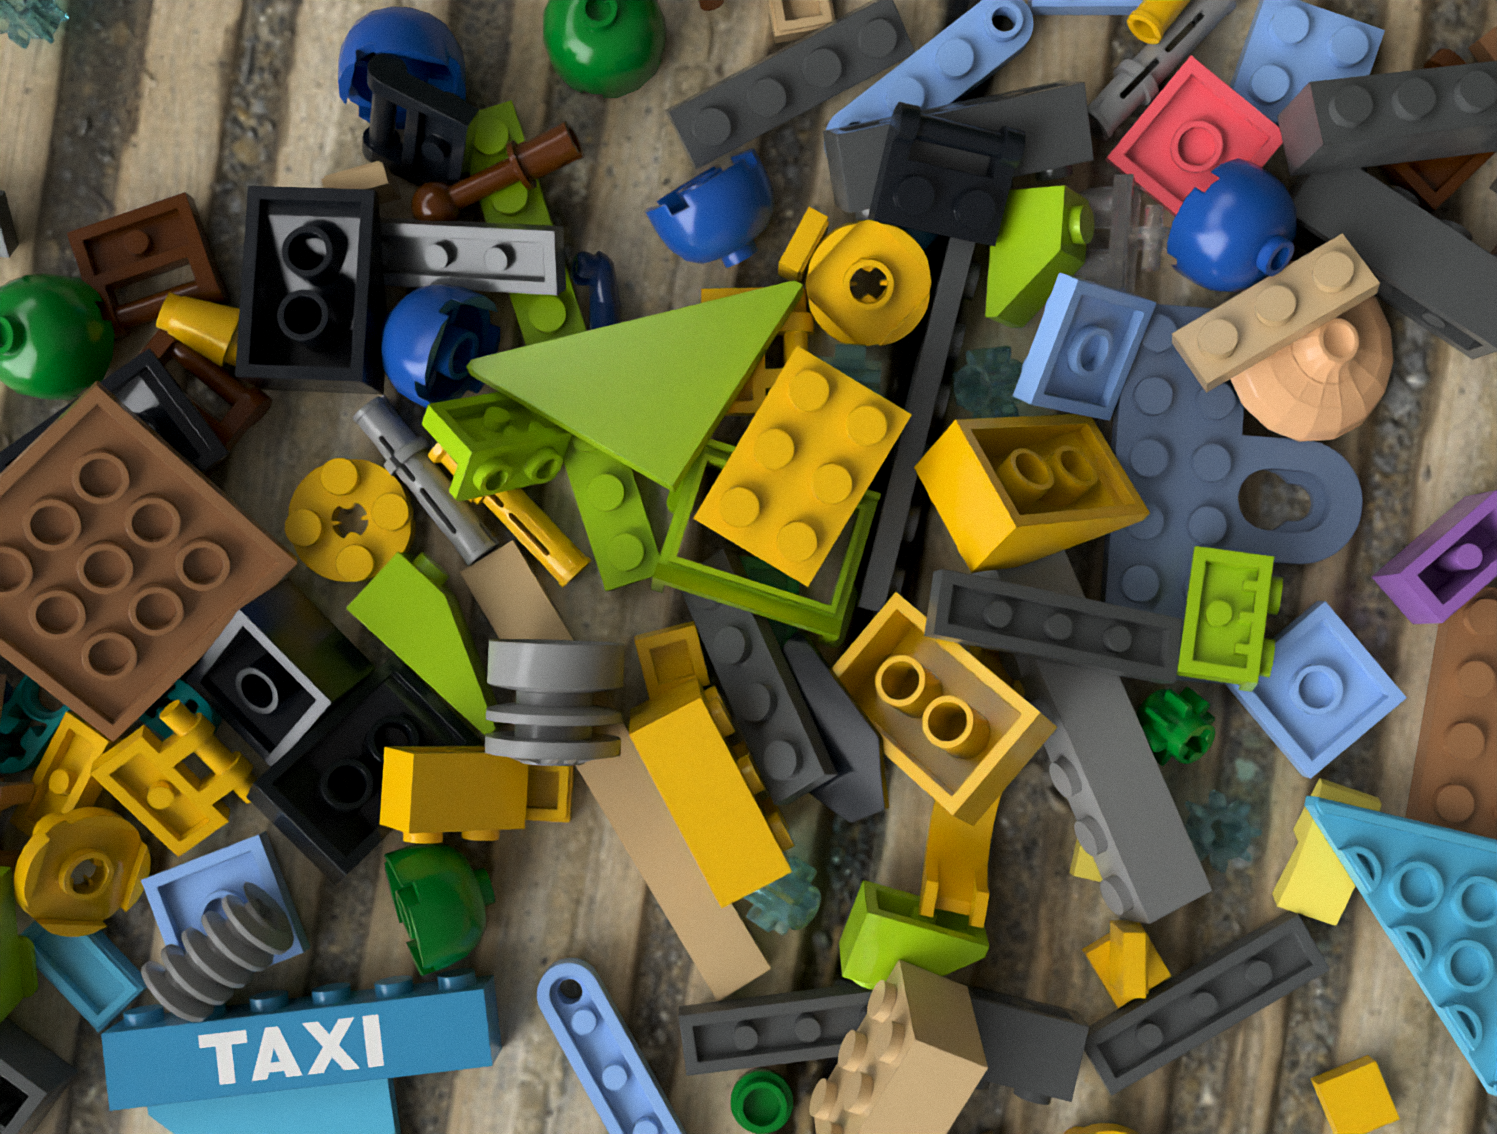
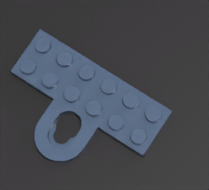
M1156 304L1113 412L1111 450L1150 514L1143 521L1105 534L1100 602L1184 619L1194 546L1274 556V564H1309L1329 558L1341 550L1352 538L1360 522L1363 507L1361 486L1353 468L1341 454L1329 446L1315 441L1298 442L1289 438L1242 435L1244 406L1231 380L1229 379L1206 393L1172 344V333L1214 308ZM1264 470L1275 473L1287 484L1300 486L1307 491L1311 502L1309 512L1299 521H1284L1272 530L1267 531L1256 528L1245 520L1239 509L1238 495L1241 485L1249 475L1256 471ZM1176 675L1177 681L1225 684V682Z

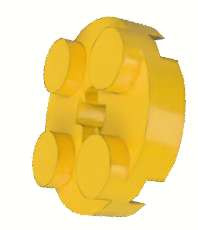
M867 219L844 223L833 229L820 241L809 261L805 285L810 311L820 327L831 337L844 344L858 346V344L865 346L879 344V346L902 339L919 324L928 308L932 282L928 259L920 244L910 233L900 226ZM875 267L880 269L886 276V279L879 281L880 285L886 286L882 295L878 298L869 293L861 298L855 296L850 288L857 285L856 280H851L853 274L860 268L867 272L872 271Z
M334 458L311 471L297 486L289 504V513L285 521V533L288 540L294 545L299 558L318 575L333 581L364 582L374 578L397 552H409L415 538L416 521L413 520V507L410 502L412 499L409 491L397 476H391L385 467L367 460ZM356 504H359L367 513V515L360 518L361 520H368L366 530L362 534L351 531L345 537L338 529V526L342 524L340 521H337L338 514L343 508L352 510Z
M82 807L64 814L61 812L50 813L36 823L33 829V836L28 840L18 858L14 872V898L16 903L44 929L55 935L79 937L95 933L107 927L103 920L111 917L119 908L127 912L141 896L144 890L141 880L149 877L151 856L148 847L141 841L137 829L124 817L112 810L101 807ZM88 859L92 864L96 865V869L90 878L83 875L84 881L81 884L74 885V879L71 877V874L79 863Z

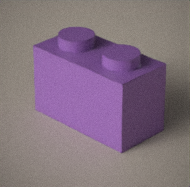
M1497 490L1463 497L1372 576V579L1412 624L1443 623L1497 577Z

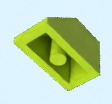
M1065 185L1009 190L996 245L990 246L986 318L1010 328H1023L1046 304L1059 272L1073 276L1085 264L1086 244L1091 242L1094 234V215L1089 206V200Z
M863 880L839 941L842 977L853 980L861 987L873 990L880 980L887 981L899 959L940 976H945L986 957L990 946L985 926L984 928L969 926L968 915L934 909L933 917L919 915V895Z

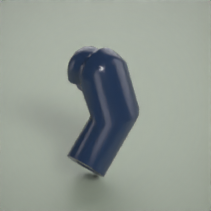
M586 251L577 253L572 262L571 278L577 285H589L590 330L621 323V301L613 261L601 251H597L595 255Z

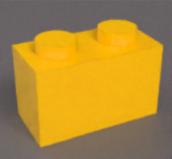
M485 746L384 747L380 824L404 832L403 841L410 843H441L443 841V832H461V838L466 840H499L500 830L525 829L529 764L520 763V761L509 757L485 753Z

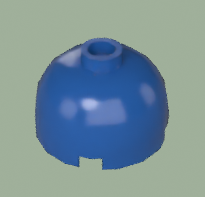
M400 6L371 11L355 22L341 44L338 59L339 96L345 105L348 98L351 102L358 105L359 117L369 123L372 91L367 85V65L374 55L380 53L398 56L406 64L407 73L442 91L454 93L466 102V68L462 48L447 25L430 13L411 7ZM399 105L397 106L395 129H405L407 110Z
M749 149L731 157L733 165L724 171L721 167L716 169L713 166L656 201L659 206L650 207L645 210L656 233L672 252L686 261L698 264L721 259L725 267L729 268L744 261L759 250L754 239L770 223L774 212V190L767 171L755 149Z
M1240 158L1222 163L1212 170L1211 173L1218 176L1219 179L1211 184L1205 193L1194 187L1175 216L1167 241V253L1177 259V264L1171 265L1175 271L1191 282L1213 291L1238 293L1248 289L1265 278L1280 273L1287 266L1294 252L1293 241L1296 235L1297 208L1284 184L1270 172L1251 161Z
M450 284L419 287L399 301L395 308L384 318L380 331L382 367L397 392L424 408H427L428 404L460 399L467 390L478 394L485 383L471 376L466 366L471 359L495 354L498 351L500 327L490 324L489 310L498 312L495 303L482 294Z

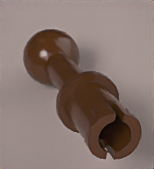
M567 121L519 144L512 140L506 144L508 158L451 186L437 181L428 182L420 186L415 191L411 200L412 216L414 219L421 221H458L463 208L514 183L521 181L526 189L532 190L537 187L536 180L585 157L580 140Z

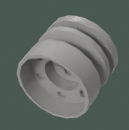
M489 639L487 683L496 687L516 690V702L487 707L486 720L515 724V731L485 734V753L509 757L524 764L541 766H575L595 759L620 756L621 738L609 734L592 733V726L622 723V712L614 708L594 705L593 698L594 692L623 687L625 644L578 640Z

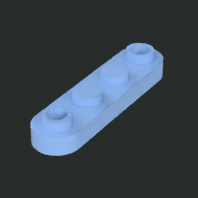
M1023 0L980 1L836 113L829 121L826 130L891 117L898 102L918 105L921 110L959 102L1024 50L1033 32L1034 22L1030 8ZM999 15L1006 16L1011 20L1013 29L1000 31L994 27L992 19ZM824 141V150H825V154H826V157H827L826 147H825V141Z
M564 958L550 965L543 974L537 988L539 1008L608 1133L687 1134L596 969L588 962L579 958ZM567 979H573L581 985L582 994L577 998H568L561 992L560 983Z

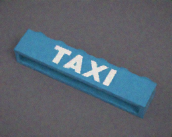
M460 968L439 973L437 981L413 984L412 976L401 975L376 981L374 989L351 991L350 983H332L312 989V996L289 998L287 990H272L250 996L249 1003L226 1006L225 1002L222 1005H215L213 1013L202 1022H190L172 1012L164 1013L163 1005L161 1004L129 1009L123 1012L124 1019L101 1034L109 1111L493 1066L502 1050L494 975L476 977L475 969Z

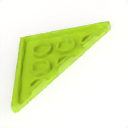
M793 280L471 359L466 368L474 378L675 493L802 297L803 284Z

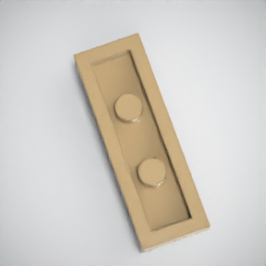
M1342 233L1287 265L1277 275L1265 278L1173 332L1172 344L1207 393L1377 294L1380 282Z

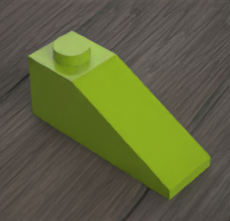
M397 552L346 609L484 736L487 733L498 732L505 723L486 720V708L498 704L491 685L487 683L486 672L457 596L444 584L450 578V575L424 552H421L417 558L411 553Z

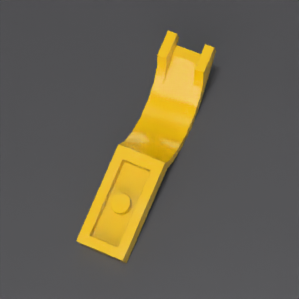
M970 645L966 646V651L1024 698L1025 691L1020 681L1013 680L1004 670L999 658V651ZM1002 793L974 826L952 816L934 799L924 853L919 915L933 917L934 909L968 915L969 926L984 928L990 895L988 889L989 850L994 821Z

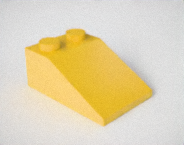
M1063 414L955 419L914 466L928 492L931 502L935 505L971 573L1020 567L1143 521L1150 514L1093 418L1088 416Z

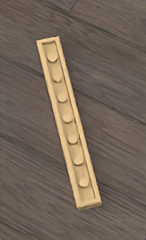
M516 540L508 542L460 571L461 576L499 639L575 640ZM607 691L594 692V705L618 710ZM622 718V723L614 725L592 726V733L619 736L621 738V755L613 758L587 761L585 764L576 765L718 1002L771 970V963L734 902L721 909L629 736V728L624 719Z

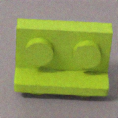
M500 392L428 404L422 421L423 427L458 464L449 489V493L458 502L552 481L561 469L563 457L572 436L570 432Z
M1194 546L1176 675L1238 684L1239 690L1252 692L1258 684L1259 676L1270 677L1274 660L1275 639L1264 638L1267 614H1278L1283 588V577L1272 576L1274 556Z

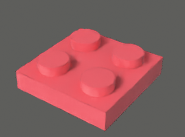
M1190 55L1105 160L1175 217L1185 198L1194 187L1205 193L1211 184L1219 179L1211 171L1220 164L1240 158L1251 161L1262 168L1282 145L1283 141L1280 127Z

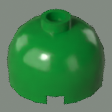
M548 0L543 12V43L554 71L571 89L580 93L585 91L590 94H602L603 98H619L639 90L656 74L662 61L661 55L665 49L666 41L665 18L657 0Z
M45 273L25 275L0 287V381L18 394L48 400H71L79 397L77 395L85 388H90L97 380L101 382L113 358L114 330L111 321L102 320L100 309L95 301L103 302L98 292L80 278Z
M415 844L386 853L384 857L387 862H384L392 901L399 924L403 922L411 939L406 944L421 976L447 968L465 958L481 942L486 930L485 907L495 903L493 887L485 868L473 870L463 853L448 844Z

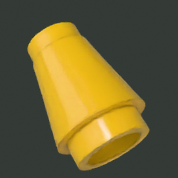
M169 292L159 312L156 327L167 331L169 335L220 367H223L225 362L236 366L240 309L187 296L181 297Z

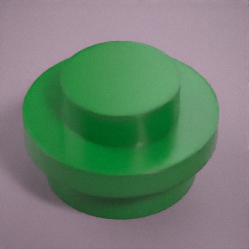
M759 1068L748 1071L736 1081L732 1089L730 1103L732 1114L738 1124L747 1131L756 1134L772 1133L780 1129L788 1121L792 1113V1090L786 1079L773 1070Z

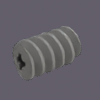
M245 881L243 888L248 899L247 903H244L240 898L232 894L226 895L221 900L222 908L228 917L227 919L211 910L201 916L202 925L207 936L192 927L181 933V940L186 951L174 944L165 946L161 950V957L165 967L152 960L141 966V975L146 986L153 996L170 1012L190 1022H202L213 1013L215 1005H222L233 996L235 988H243L252 981L254 971L262 972L271 965L274 954L282 955L293 946V931L285 912L269 894L257 885Z

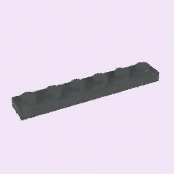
M950 237L943 249L904 410L912 414L895 442L855 607L879 612L895 592L899 595L901 592L905 567L895 564L901 540L911 543L914 538L921 508L920 506L910 504L916 480H920L914 466L933 446L926 443L931 419L942 421L947 407L951 385L941 383L946 359L957 361L964 339L966 324L956 322L961 298L972 300L977 286L981 264L971 261L975 242Z

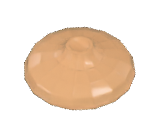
M1373 295L1230 380L1242 405L1268 430L1298 442L1333 440L1362 425L1385 394L1394 362L1391 328L1377 298Z

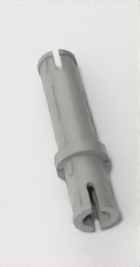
M1191 0L1167 29L1158 44H1147L1132 60H1122L1113 71L1114 79L1087 106L1091 135L1101 141H1107L1112 136L1113 131L1139 105H1149L1159 93L1158 86L1195 50L1217 24L1236 8V0ZM1189 23L1193 24V29L1170 52H1166L1165 48ZM1144 69H1148L1149 74L1126 98L1122 99L1120 94Z
M386 395L374 398L356 412L353 420L368 435L386 459L384 463L386 470L391 476L398 475L404 484L407 485L436 525L454 545L468 567L485 557L500 544V541L485 526L466 500L456 501L449 493L452 481L445 475L438 464H434L427 457L431 445L424 436L418 438L390 404Z

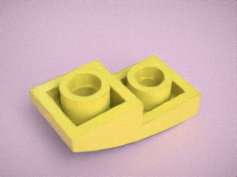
M1319 778L1310 795L1380 812L1382 805L1378 797ZM1304 807L1293 829L1298 844L1272 895L1277 907L1336 926L1351 897L1355 884L1312 816Z

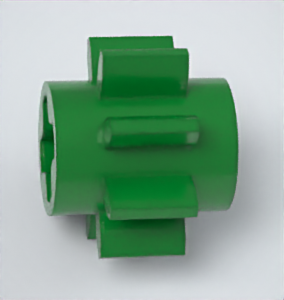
M1188 686L1180 695L1171 688L1168 690H1157L1143 701L1137 711L1136 716L1155 760L1161 766H1164L1171 757L1180 764L1193 763L1209 750L1214 741L1216 732L1211 724L1216 718L1207 711L1211 704Z

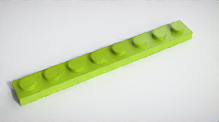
M512 100L479 110L470 165L471 175L508 158L506 150L508 142L514 140L519 144L526 140ZM539 179L536 180L537 187L532 190L526 189L522 182L519 181L479 201L487 223L554 226ZM566 262V290L559 295L509 293L526 346L588 331ZM572 434L563 457V462L605 591L609 592L652 578L660 552L633 469Z

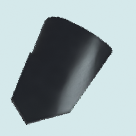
M804 631L793 633L782 648V653L838 773L837 776L808 793L850 823L890 808L885 776L883 738L831 669L808 634Z

